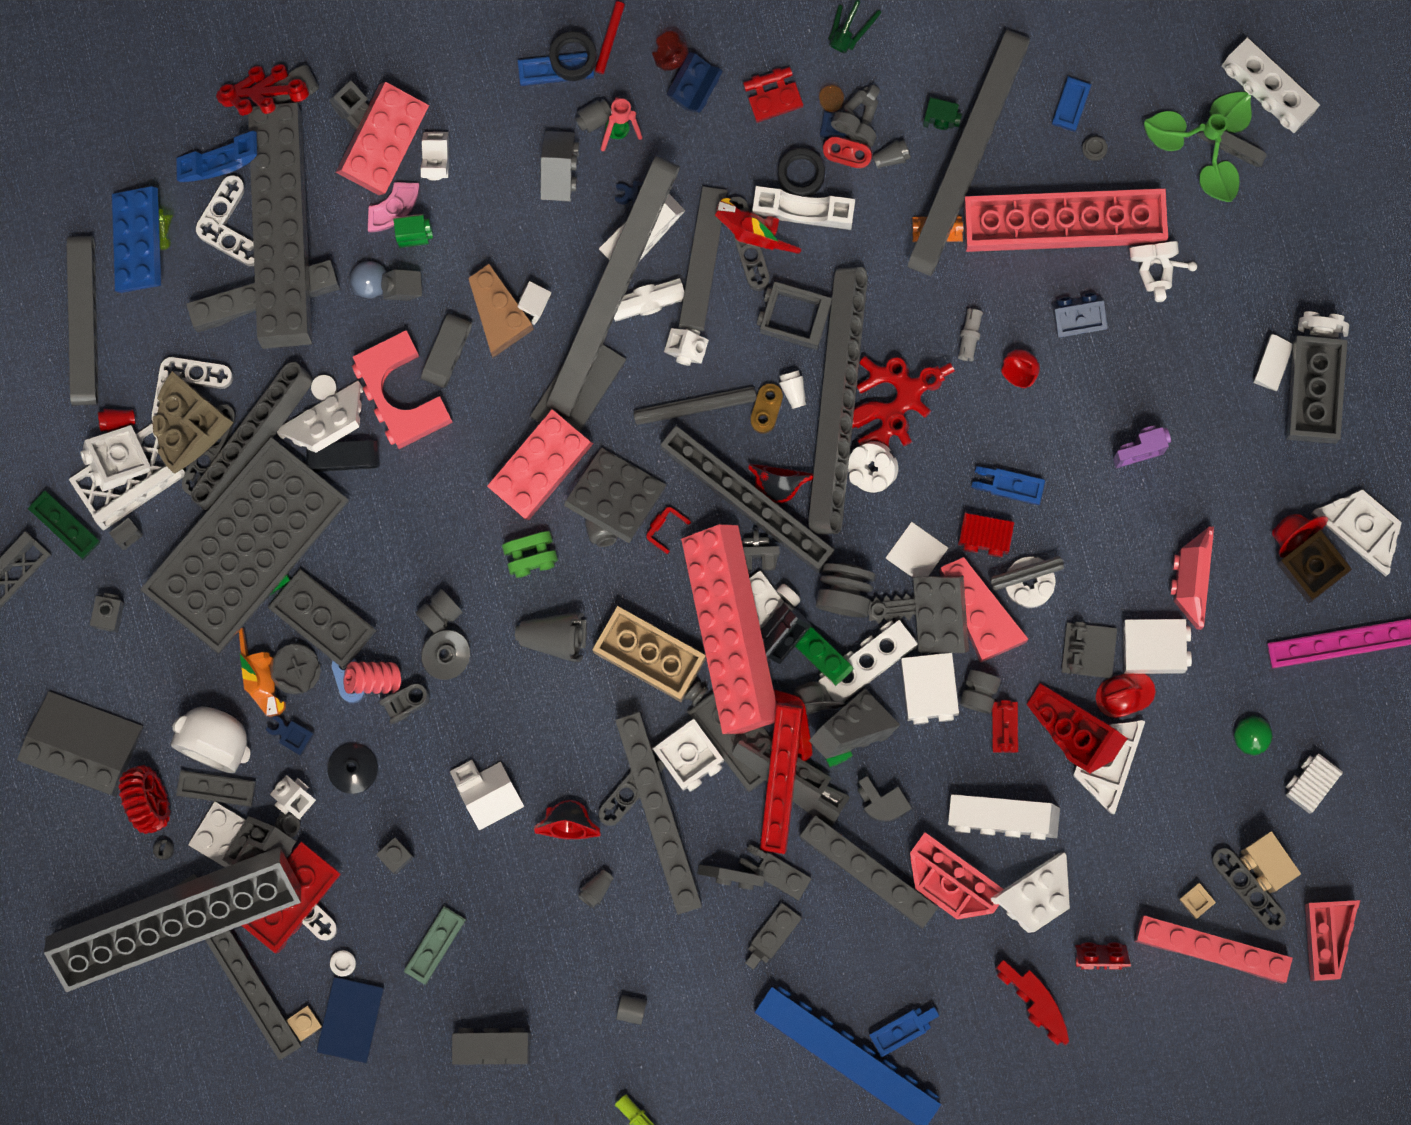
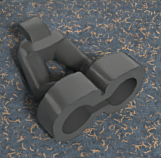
M871 85L870 88L864 87L862 91H857L843 107L846 112L835 113L831 126L835 130L849 135L852 140L866 143L869 147L873 146L877 135L870 125L878 105L876 98L880 89L875 85ZM861 103L865 105L862 123H860L853 112Z

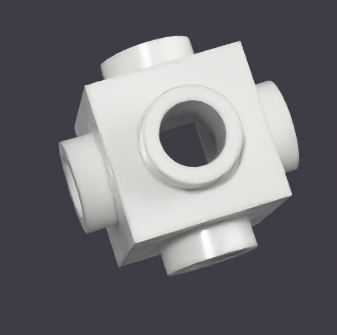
M671 328L664 352L676 357L677 363L690 366L691 363L701 364L709 340L699 336L700 332L698 330Z
M287 775L276 785L270 794L277 800L275 806L284 814L290 811L298 819L316 801L306 792L309 787L299 778L293 781Z

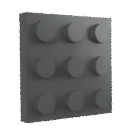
M601 448L565 501L564 506L630 543L665 490L666 484Z

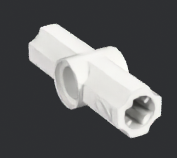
M679 278L656 286L654 284L642 286L635 289L633 293L624 295L614 317L615 322L639 314L641 316L653 314L660 311L662 307L682 302L685 292L681 279Z

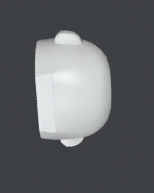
M201 706L188 711L184 716L178 717L173 723L172 727L175 733L171 746L196 761L220 771L235 773L240 763H246L250 758V749L246 746L247 735L243 725L236 718L223 711Z

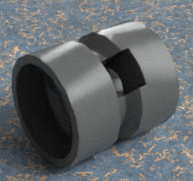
M442 589L431 597V604L425 603L415 612L433 633L445 630L448 621L454 622L463 613Z
M970 670L966 682L969 688L963 691L960 705L971 710L991 714L995 701L992 695L997 693L1001 679L984 672Z

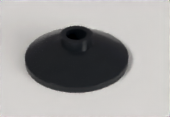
M355 743L345 744L337 748L329 758L327 766L328 777L331 783L344 793H361L371 787L377 777V760L367 747ZM350 763L356 765V770L352 773L347 770V766Z

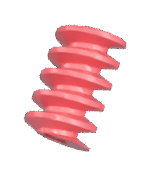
M350 662L344 672V689L348 694L353 693V691L357 694L363 691L366 694L371 692L375 694L380 692L388 694L390 691L396 693L400 688L401 674L398 666L393 662Z

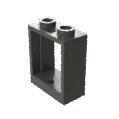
M774 282L773 288H767L764 302L768 303L766 311H761L757 325L761 326L760 334L818 350L832 304V298ZM778 294L819 306L810 338L769 327Z

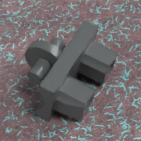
M753 530V538H744V545H754V547H743L748 571H752V558H762V570H775L777 557H779V546L759 547V545H769V537H759L758 530Z

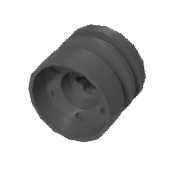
M845 563L824 564L822 571L833 576H822L820 581L831 586V588L818 590L815 607L835 614L866 618L868 616L870 600L861 596L860 593L873 591V586L863 582L875 581L876 575L856 565Z

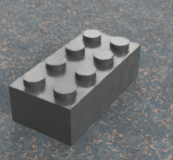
M1297 336L1294 339L1286 440L1337 444L1341 439L1347 340Z

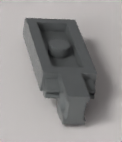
M781 903L752 941V945L748 950L753 954L745 964L754 970L761 960L767 963L769 959H772L802 918Z

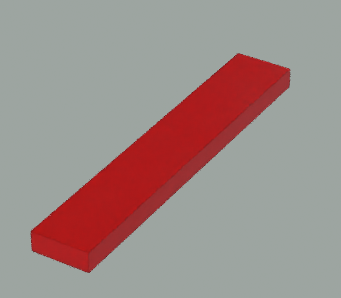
M779 702L776 707L760 850L780 854L787 852L804 706Z

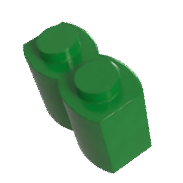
M424 214L393 218L395 236L399 248L429 244V239H433L430 219H425Z

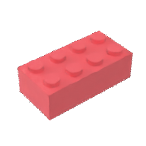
M387 82L379 84L336 173L377 195L385 194L429 105Z
M551 410L487 487L522 517L530 520L592 447L593 443L556 411Z

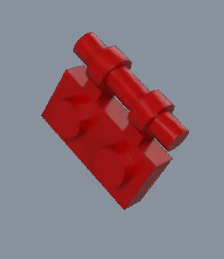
M790 67L784 69L776 68L772 70V73L760 77L756 75L751 77L752 80L743 82L746 92L755 89L757 94L748 98L756 123L803 108L796 83L785 85L784 82L785 78L793 76ZM776 82L778 88L764 92L763 86Z

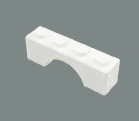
M756 186L753 213L762 218L772 216L780 221L851 230L855 199L835 196L809 198L792 195L781 189Z

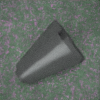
M582 612L525 620L520 623V626H516L515 639L519 641L522 647L571 662H580L583 658V655H579L580 648L586 647L587 623L586 620H581V617L584 616Z

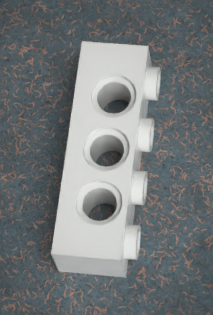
M1248 38L1227 57L1222 65L1231 78L1236 79L1248 94L1253 95L1266 111L1271 112L1280 120V123L1285 128L1290 129L1293 133L1320 106L1317 101ZM1247 68H1251L1255 73L1250 72ZM1266 85L1271 86L1273 90L1267 88ZM1284 101H1285V102H1288V103L1291 105V107H1290V106H1287V105L1284 103Z
M891 620L880 629L882 633L874 639L871 635L860 644L862 648L855 654L850 651L843 656L854 668L851 671L854 677L852 682L843 683L841 681L835 686L822 673L820 674L822 679L818 683L826 687L832 702L843 703L917 647L918 643L900 620L896 623H893ZM884 640L892 642L894 649L889 653H884L880 650L879 644ZM862 656H870L874 664L870 668L862 667L859 663V659Z

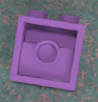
M1155 426L1142 429L1135 442L1120 446V450L1117 451L1113 458L1115 467L1120 468L1164 455L1169 447L1168 443L1171 442L1168 429H1163V427L1156 429Z

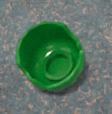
M1255 715L1241 719L1234 732L1236 746L1243 753L1249 755L1264 753L1270 746L1273 738L1270 724L1263 717Z

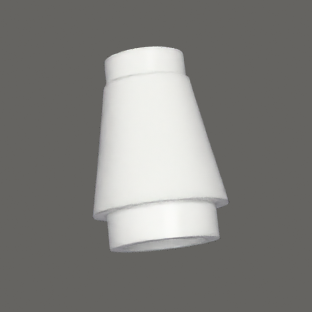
M799 370L780 376L781 382L779 384L792 409L806 405L803 376H800Z

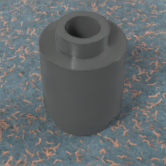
M605 99L601 101L596 100L577 111L578 117L575 120L582 131L587 130L588 133H591L607 123L611 116V109Z

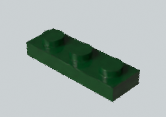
M46 491L28 508L82 560L99 545L100 541Z

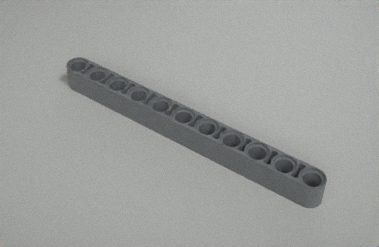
M1008 29L1006 30L912 252L908 268L928 276L933 275L1029 46V37Z
M655 157L546 407L565 416H571L677 177L680 166L661 157Z
M863 267L839 268L834 276L809 514V528L814 534H838L843 523L868 281L867 272Z

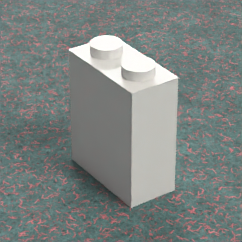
M1186 619L1125 620L1123 623L1124 674L1185 673L1187 666H1191L1192 661L1191 651H1187V641H1191V628L1186 626Z
M952 653L901 658L907 721L913 720L914 724L929 723L928 719L938 718L939 722L954 720V716L959 714Z

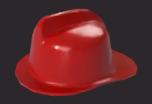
M1293 514L1284 518L1272 531L1273 537L1281 547L1279 551L1280 557H1286L1314 534L1322 530L1328 522V517L1321 516L1310 521L1302 515Z
M1121 674L1106 680L1100 685L1096 693V703L1100 711L1106 716L1113 718L1124 717L1143 710L1152 703L1156 693L1155 685L1146 674Z

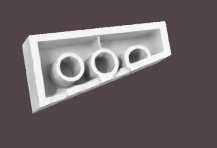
M951 795L948 825L955 827V832L970 833L971 829L980 830V834L995 835V832H1002L1007 837L1020 838L1021 834L1030 835L1031 839L1045 840L1046 837L1057 838L1060 808L1052 803Z

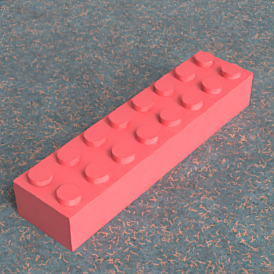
M1166 189L965 196L966 252L1153 245L1166 243L1168 239Z
M719 524L682 538L722 734H743L775 723L777 704L738 525Z

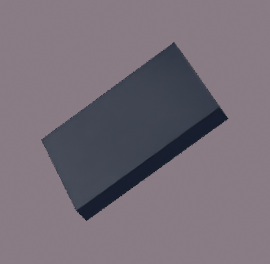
M334 977L317 1052L367 1063L384 988Z

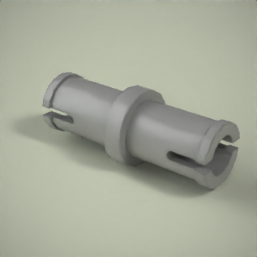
M967 309L964 330H961L960 333L962 337L958 355L960 360L968 361L969 358V361H974L976 343L981 335L978 333L983 312L973 309L972 312L971 309Z

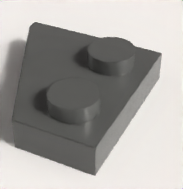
M699 865L697 875L716 878L715 883L730 886L731 881L739 882V888L753 890L754 885L763 887L765 879L763 876Z

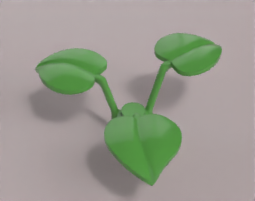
M1235 92L1217 98L1211 105V117L1206 124H1201L1189 132H1185L1187 125L1184 118L1173 111H1164L1145 120L1144 127L1149 139L1157 147L1166 151L1181 149L1184 145V137H1190L1201 130L1208 139L1215 140L1212 158L1213 166L1203 168L1199 176V183L1203 191L1209 196L1225 202L1233 201L1239 189V174L1235 166L1228 161L1217 164V157L1222 140L1221 136L1225 130L1241 132L1250 124L1252 116L1250 94L1247 92Z

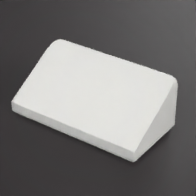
M1271 334L1253 383L1277 391L1293 344L1277 335Z

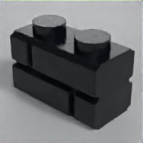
M785 602L775 610L774 615L761 628L766 657L778 664L783 662L812 626L797 609Z

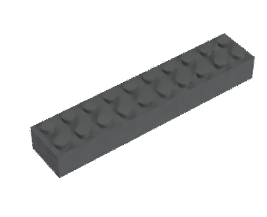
M298 103L275 105L276 109L269 114L262 113L260 107L256 106L248 114L249 132L255 131L257 133V156L250 162L257 339L262 349L312 344L303 122Z
M281 847L48 935L45 939L44 954L66 992L299 904L301 903V885Z

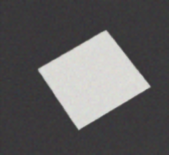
M911 522L886 559L913 578L929 576L948 547Z

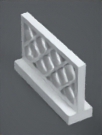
M153 424L136 434L143 451L152 453L150 472H148L147 478L142 481L134 480V477L127 479L126 492L123 494H113L114 488L109 489L108 493L96 491L97 486H94L93 483L91 490L81 489L77 482L85 477H91L90 473L93 470L90 465L69 479L92 514V517L103 531L185 475L183 469L174 474L166 465L163 467L154 466L159 449L157 437L154 448L142 446L143 438L153 433ZM94 496L107 497L105 506L96 511L92 506Z

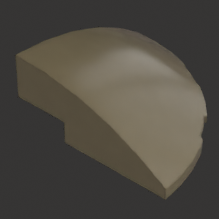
M172 371L157 397L160 403L157 415L153 416V434L158 440L160 447L158 453L161 459L175 474L206 452L234 422Z

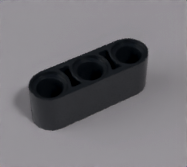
M378 441L333 442L318 452L308 450L306 447L307 467L314 472L380 467Z

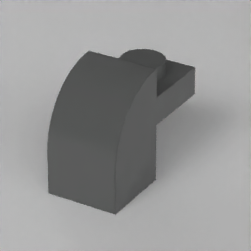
M352 81L347 82L330 98V103L341 119H345L355 131L368 108V105L365 103L368 98Z
M868 776L858 782L860 786L857 789L859 795L864 802L869 800L871 803L863 811L873 820L890 822L912 809L899 787L880 797Z

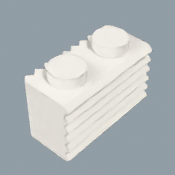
M1317 754L1314 758L1310 755L1301 766L1304 771L1298 778L1294 775L1286 786L1289 789L1286 796L1309 814L1315 810L1343 773L1320 754Z

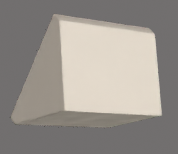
M501 762L479 773L483 782L460 793L479 830L524 807Z

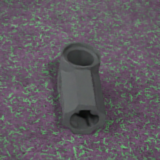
M308 65L294 69L288 74L287 78L271 85L284 86L294 79H300L306 83L309 95L319 89ZM289 94L270 96L275 105L286 104L292 101Z

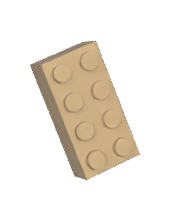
M619 606L615 609L593 648L594 654L680 702L684 699L706 660V655Z

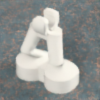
M1178 242L1129 248L1131 261L1142 262L1139 273L1148 292L1154 291L1156 302L1164 301L1166 299L1165 289L1172 287L1173 266L1169 258L1179 254ZM1160 259L1163 266L1161 281L1155 282L1149 272L1151 260Z

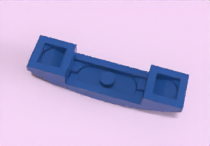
M251 131L234 137V143L204 154L195 151L176 158L177 181L204 180L228 174L242 168L257 156V133Z

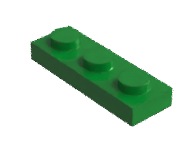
M812 627L795 646L835 686L854 670L852 665Z

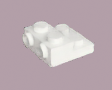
M131 425L84 441L83 450L81 451L82 460L85 465L90 464L93 470L90 473L94 486H100L102 492L126 484L127 479L150 472V464Z
M694 719L653 748L683 791L687 788L690 792L702 784L700 780L706 774L712 777L723 768L720 764L724 762V759Z

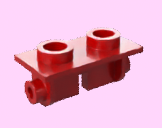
M1009 700L994 702L992 708L993 753H1018V702H1011Z

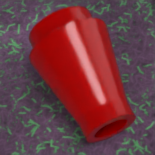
M103 409V411L98 412L100 432L107 431L109 433L135 424L133 410Z

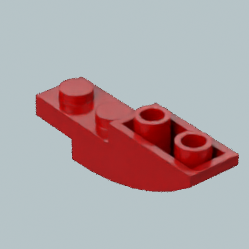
M1003 960L995 968L999 972L996 976L1007 986L1012 983L1018 989L1015 993L1024 1002L1027 1003L1030 1000L1033 1003L1026 1010L1030 1014L1028 1019L1036 1027L1039 1028L1042 1025L1048 1030L1049 1033L1046 1036L1057 1046L1060 1043L1064 1046L1067 1045L1069 1037L1063 1017L1045 986L1030 970L1022 977Z

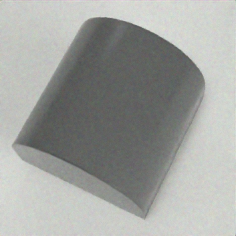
M129 517L109 532L122 550H126L143 535Z
M622 994L617 1020L642 1025L647 1000Z

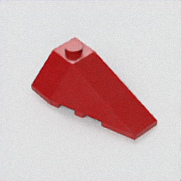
M1041 683L1027 703V706L1042 726L1052 736L1054 742L1064 752L1066 758L1089 774L1113 761L1128 739L1113 727Z

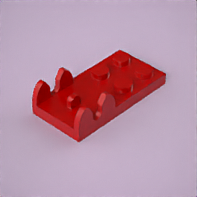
M303 842L297 846L287 859L301 885V903L242 925V927L275 954H278L286 946L288 939L300 929L305 918L341 876L336 869Z

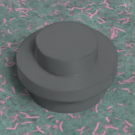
M1098 136L1087 138L1082 147L1083 154L1091 161L1103 159L1107 153L1105 140Z
M283 813L276 819L275 827L292 838L298 833L300 822L293 814Z

